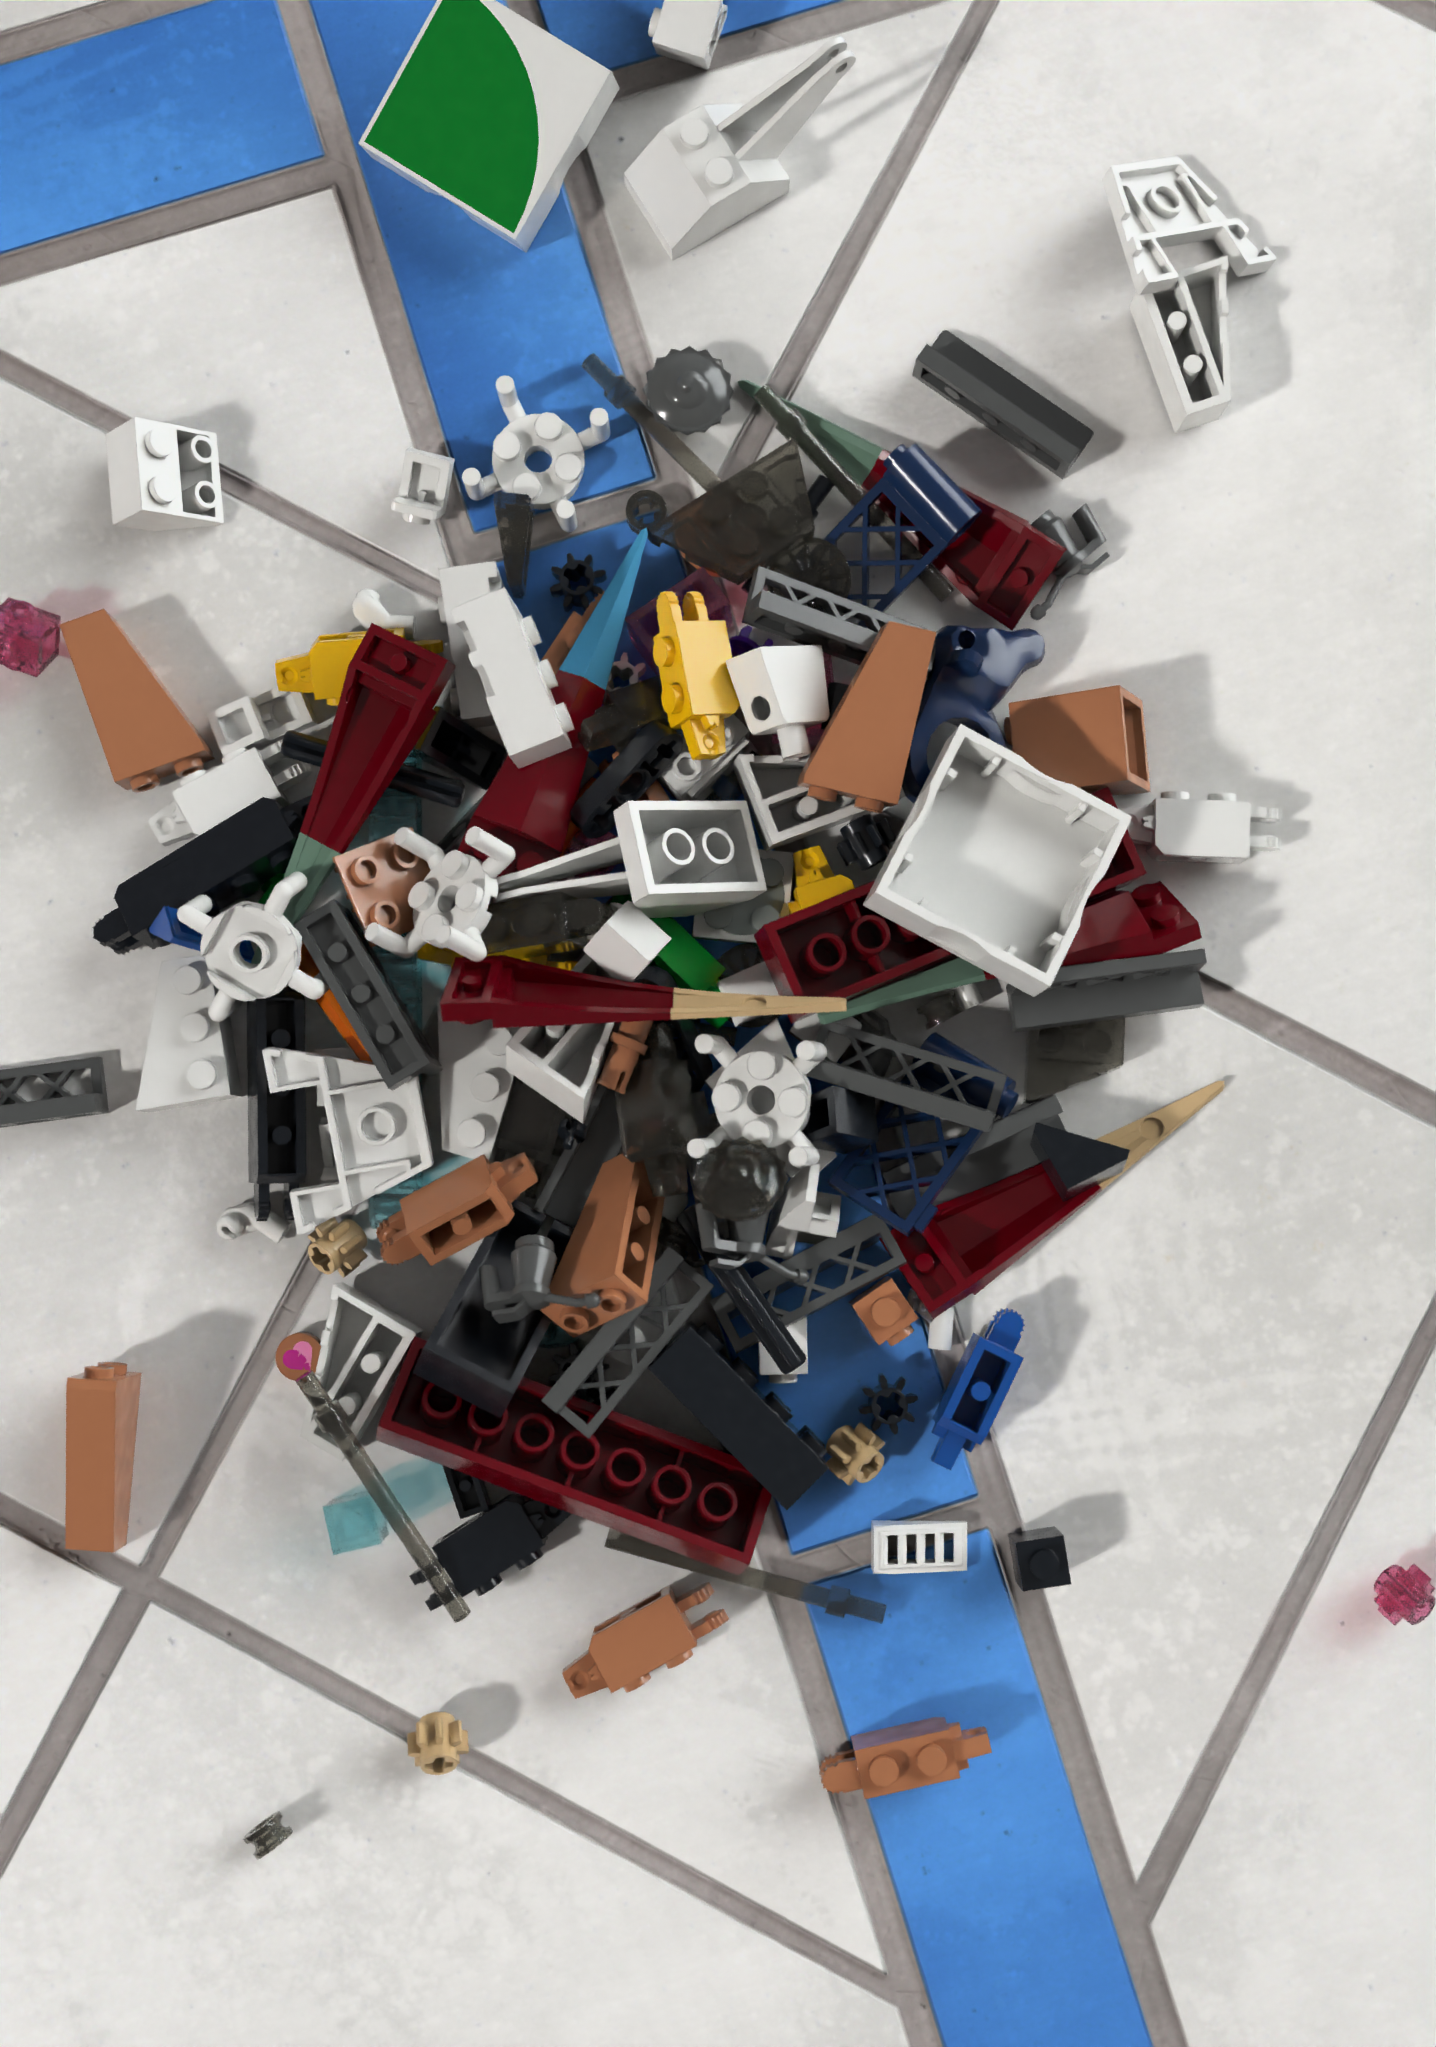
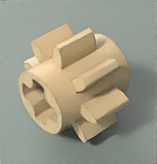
M335 1217L316 1226L315 1230L308 1235V1238L313 1242L308 1247L309 1258L313 1265L324 1274H332L338 1270L339 1274L344 1278L367 1258V1254L363 1251L367 1246L366 1235L363 1229L351 1219H343L338 1223Z
M859 1423L855 1429L849 1425L842 1426L830 1436L826 1445L827 1453L832 1457L827 1461L829 1470L848 1486H851L855 1479L860 1483L869 1482L877 1476L883 1467L884 1456L878 1450L885 1445V1442L863 1423Z
M433 1712L424 1715L416 1723V1732L407 1733L408 1756L415 1757V1766H421V1770L427 1774L442 1775L449 1773L460 1763L459 1754L469 1753L468 1731L462 1730L461 1721H455L454 1716L446 1712Z

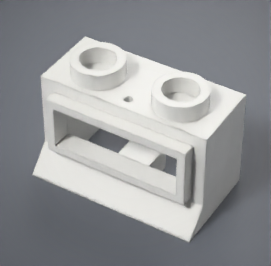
M734 714L724 720L725 754L717 759L692 760L684 738L680 754L658 777L659 782L677 801H706L735 773L732 763L739 754H755L757 752V749L749 740V729Z

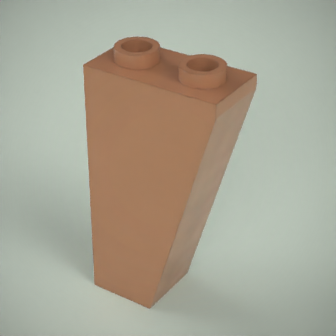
M105 609L59 624L115 783L126 790L132 789L135 793L144 792L157 787L160 784L159 779L174 773L179 777L187 776L195 771L204 769L203 763L215 759L211 748L119 623Z
M888 621L880 628L799 775L797 786L809 788L808 797L836 802L837 795L856 799L855 808L876 813H882L884 806L891 807L898 804L936 632Z
M639 1145L602 1164L549 1286L551 1294L577 1299L584 1298L585 1294L596 1293L600 1297V1304L595 1308L587 1309L586 1306L576 1308L550 1303L549 1306L541 1309V1312L573 1338L648 1302L669 1172Z
M98 1362V1366H85L84 1373L67 1378L65 1549L114 1553L127 1544L142 1373L127 1372L126 1363Z

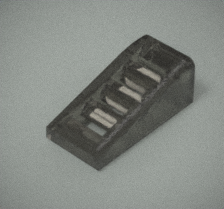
M494 492L493 501L507 583L513 597L523 599V596H526L535 509L532 499L527 494Z

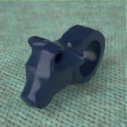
M964 625L945 626L936 631L932 653L935 654L932 671L926 676L928 678L924 685L902 783L905 796L913 804L931 772L927 762V747L930 737L943 722L946 721L956 727L962 724L1006 748L1005 740L992 709L1009 692L1021 674L1042 662L1045 655V643L1043 636L1037 631L1029 628L1005 631L996 628H970Z

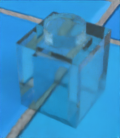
M379 1488L333 1498L323 1506L333 1555L381 1544L389 1535Z

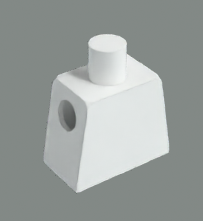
M822 646L758 647L726 660L727 668L749 731L753 735L777 734L783 760L810 754L811 750L806 728L826 722L830 716Z

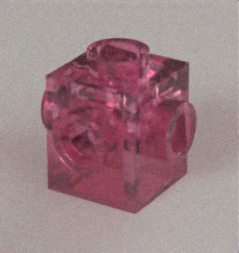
M8 597L0 605V664L8 669L38 677L59 655V624H61V616L37 608L26 601Z

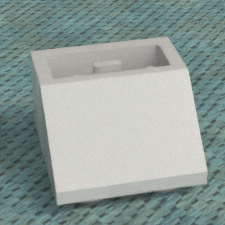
M134 417L105 434L112 523L114 526L156 532L219 526L224 523L216 433Z

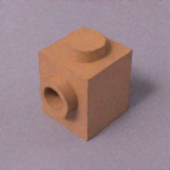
M889 1276L884 1277L849 1301V1304L878 1345L885 1341L890 1346L899 1343L914 1332L910 1324L919 1319L893 1279Z

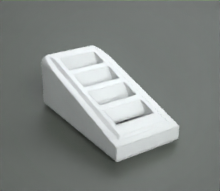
M871 1520V1569L873 1574L967 1571V1521ZM944 1533H953V1559H944ZM916 1534V1559H907V1535ZM925 1534H934V1559H925ZM888 1535H897V1559H888Z

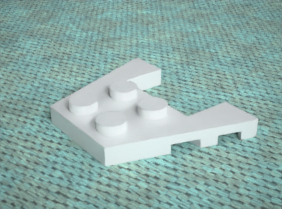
M1178 156L1113 165L1102 178L1133 284L1138 295L1170 290L1178 280L1179 275L1162 250L1165 247L1213 239L1223 255H1228V263L1237 277L1267 272L1277 260L1266 246L1259 251L1245 237L1249 229L1239 218L1227 219L1213 205L1218 197Z
M268 1047L262 1050L270 1093L315 1085L321 1086L339 1181L295 1188L289 1192L297 1235L307 1233L319 1224L334 1216L337 1217L352 1209L353 1206L384 1192L433 1165L434 1159L418 1076L397 1089L391 1090L388 1089L374 1063L370 1061L277 1047Z

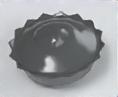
M691 346L686 347L682 351L671 349L666 357L657 358L654 368L646 372L647 383L642 389L647 398L645 407L653 413L655 422L663 424L669 432H681L687 436L694 432L705 433L711 426L719 424L722 416L730 410V399L734 393L730 385L731 374L724 370L722 360L713 358L708 350L697 351Z

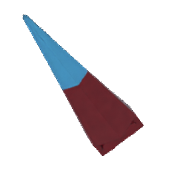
M647 527L640 531L555 675L558 686L551 688V692L556 705L562 702L565 703L573 722L574 730L567 732L572 748L518 769L508 755L470 819L458 851L471 855L482 862L489 857L466 843V833L473 826L481 828L511 846L515 851L514 861L497 877L559 858L562 853L571 820L570 812L576 802L646 543Z

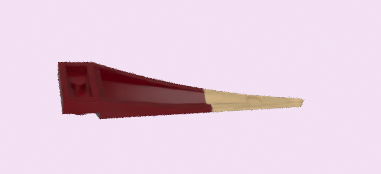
M506 955L486 956L480 962H474L466 957H455L440 1002L442 1022L459 1021L462 1024L470 1025L484 1020H492L493 1028L840 1012L847 1011L846 999L842 997L750 995L636 983L546 966Z
M1216 1081L1095 1140L1130 1150L1122 1171L1124 1173L1221 1093L1224 1089V1081ZM1039 1164L958 1198L936 1205L935 1207L938 1208V1212L922 1234L914 1229L910 1236L907 1237L895 1228L890 1231L907 1261L906 1265L898 1269L934 1319L973 1293L975 1296L1122 1173L1063 1202L1044 1168ZM880 1237L879 1240H880L882 1246L885 1248V1250L887 1251V1253L889 1254V1256H890L891 1259H892V1256L890 1255V1253H889V1251H888L886 1245L884 1244L882 1238Z

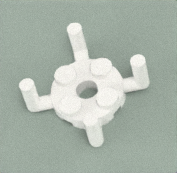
M507 375L500 376L496 381V389L500 404L510 424L496 436L493 442L492 467L494 473L481 478L480 472L476 468L464 470L462 480L467 494L472 500L478 501L502 490L509 499L516 503L531 506L533 509L544 510L551 508L560 528L565 532H573L577 528L578 521L575 506L569 499L579 487L584 473V451L608 440L610 437L608 413L603 408L593 409L590 413L591 427L576 433L570 425L554 413L545 412L542 414L526 415L518 399L513 379ZM542 451L550 455L552 458L550 467L543 472L529 470L526 466V461L532 453Z
M473 826L466 833V843L489 857L482 862L458 850L450 851L445 855L441 847L410 829L401 827L394 836L395 844L427 861L431 870L423 881L416 883L411 888L408 896V904L413 908L414 928L403 937L373 922L365 931L366 940L405 959L412 957L421 947L429 943L440 949L447 947L474 962L482 961L487 955V949L480 934L484 931L492 916L487 911L491 896L497 899L498 882L496 877L514 861V849L481 828ZM454 900H455V904H456V905H455V907L451 910L452 904H453V902H454Z
M293 872L277 883L265 905L242 901L212 918L206 914L212 909V900L207 895L201 894L178 909L177 917L179 921L202 934L200 944L201 957L204 956L209 970L206 972L209 979L219 989L208 1010L209 1017L213 1021L221 1022L242 1005L243 1001H255L256 999L274 996L286 986L293 988L312 1000L319 999L330 989L321 972L312 978L299 970L302 936L289 920L282 915L291 898L307 886V878L303 873ZM243 940L253 941L260 947L262 959L259 964L248 963L242 958L239 948Z
M699 1035L695 1039L696 1050L703 1054H713L724 1067V1071L720 1075L711 1096L720 1126L707 1138H695L689 1141L687 1145L688 1154L693 1158L714 1157L733 1140L753 1149H769L788 1144L791 1148L788 1159L793 1166L801 1167L816 1164L820 1157L819 1151L802 1132L808 1123L811 1113L809 1111L812 1092L806 1075L825 1059L827 1055L826 1047L819 1042L802 1041L796 1047L798 1057L794 1060L766 1051L751 1052L739 1056L722 1036ZM761 1086L770 1088L775 1096L774 1107L767 1114L758 1113L752 1105L753 1093Z

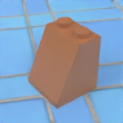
M1116 685L1008 703L1010 717H1006L1004 720V732L1007 743L1012 745L1014 753L1021 756L1041 773L1053 779L1073 784L1089 794L1105 787H1109L1112 796L1151 792L1143 703L1141 699L1122 686Z

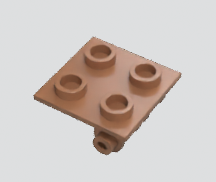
M396 833L332 858L336 866L334 871L340 875L347 895H345L346 899H350L353 908H351L352 913L356 912L364 933L373 922L399 935L409 932L414 928L413 908L408 904V896L411 888L416 883L423 881L431 870L427 861L395 844L394 836ZM368 941L370 947L376 946V944Z

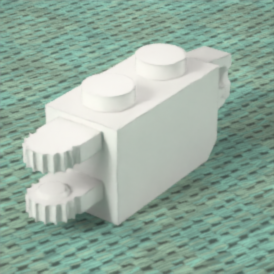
M283 739L260 751L255 747L249 750L246 747L238 748L222 758L223 764L211 771L198 770L184 777L180 781L181 787L171 792L174 800L150 817L148 822L160 844L166 847L196 835L200 836L262 797L274 799L283 807L289 805L290 803L284 790L307 778L313 773V770L308 763L301 762L274 775L270 765L285 758L281 752Z
M1166 791L1161 793V798H1155L1148 805L1118 808L1132 816L1127 830L1133 843L1146 845V852L1154 861L1240 864L1250 858V851L1282 850V838L1272 835L1250 836V822L1265 824L1280 822L1283 820V809L1251 807V801H1236V794L1212 793L1208 794L1207 800L1189 799L1188 792Z

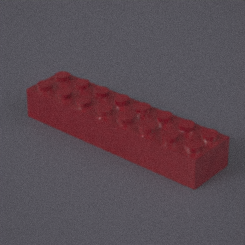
M1109 787L1090 793L1118 809ZM1126 830L1104 877L1094 887L1087 902L1125 887L1147 874L1128 830ZM875 880L764 924L754 935L779 996L842 997L848 1001L956 955L863 906ZM817 1013L787 1015L792 1024Z
M414 1336L378 1424L377 1441L737 1576L750 1565L772 1495L733 1455L613 1410L588 1439L559 1413H555L541 1401L552 1387L522 1377L505 1412L499 1418L413 1373L414 1368L427 1341ZM573 1396L566 1405L587 1424L601 1409V1406Z

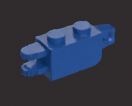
M1000 1308V1311H996V1315H993L994 1319L990 1320L983 1337L975 1333L972 1334L932 1418L935 1424L931 1433L940 1438L931 1456V1460L948 1470L952 1469L962 1448L972 1452L976 1443L979 1445L983 1443L1024 1359L1014 1353L1021 1338L1020 1333L1024 1331L1023 1327L1025 1326L1023 1324L1024 1319L1021 1318L1022 1315L1018 1314L1017 1311L1013 1312V1309L1008 1310L1006 1308L1003 1310Z

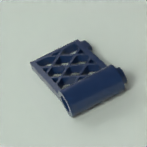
M917 443L908 448L901 444L889 454L883 462V465L887 468L883 477L811 553L805 547L798 552L784 567L790 573L788 577L800 581L812 567H830V593L849 600H862V605L869 607V600H880L873 609L884 613L949 545L960 538L981 515L982 510ZM884 493L896 506L895 526L870 527V507ZM903 514L915 526H903ZM863 515V527H852ZM895 532V560H870V533ZM902 532H922L934 545L920 560H902ZM845 533H862V561H837V541ZM830 550V561H819ZM862 566V594H837V567ZM869 566H895V586L887 594H869ZM902 566H913L902 578ZM812 601L807 603L809 607L826 613L822 605ZM861 620L857 624L868 629L866 623L863 620Z
M937 1032L932 1033L920 1047L924 1050L1002 1073ZM914 1057L912 1064L921 1059ZM927 1062L912 1070L921 1089L934 1092L950 1083L945 1073H939L933 1068L934 1065ZM949 1068L955 1080L968 1074ZM905 1074L900 1082L912 1086L907 1074ZM974 1076L958 1086L967 1103L987 1109L995 1082ZM1008 1076L994 1120L998 1116L1003 1119L1007 1117L1019 1098V1094L1014 1092L1016 1081ZM953 1088L940 1094L959 1100ZM886 1101L876 1114L878 1133L881 1129L902 1126L906 1148L877 1153L876 1143L870 1144L872 1150L870 1155L863 1156L870 1145L847 1154L828 1183L829 1186L909 1237L914 1229L922 1234L934 1218L938 1208L932 1205V1203L983 1131L970 1128L965 1137L944 1140L939 1117L923 1112L904 1115L903 1106ZM898 1107L899 1116L890 1118ZM935 1119L939 1141L911 1147L907 1124ZM956 1148L948 1159L946 1150ZM941 1151L944 1166L938 1175L917 1179L913 1156ZM908 1157L912 1180L883 1185L879 1162ZM874 1163L878 1186L858 1190L845 1181L854 1167ZM929 1186L921 1197L919 1188ZM914 1189L917 1204L906 1220L888 1209L885 1194ZM880 1195L882 1205L870 1197Z

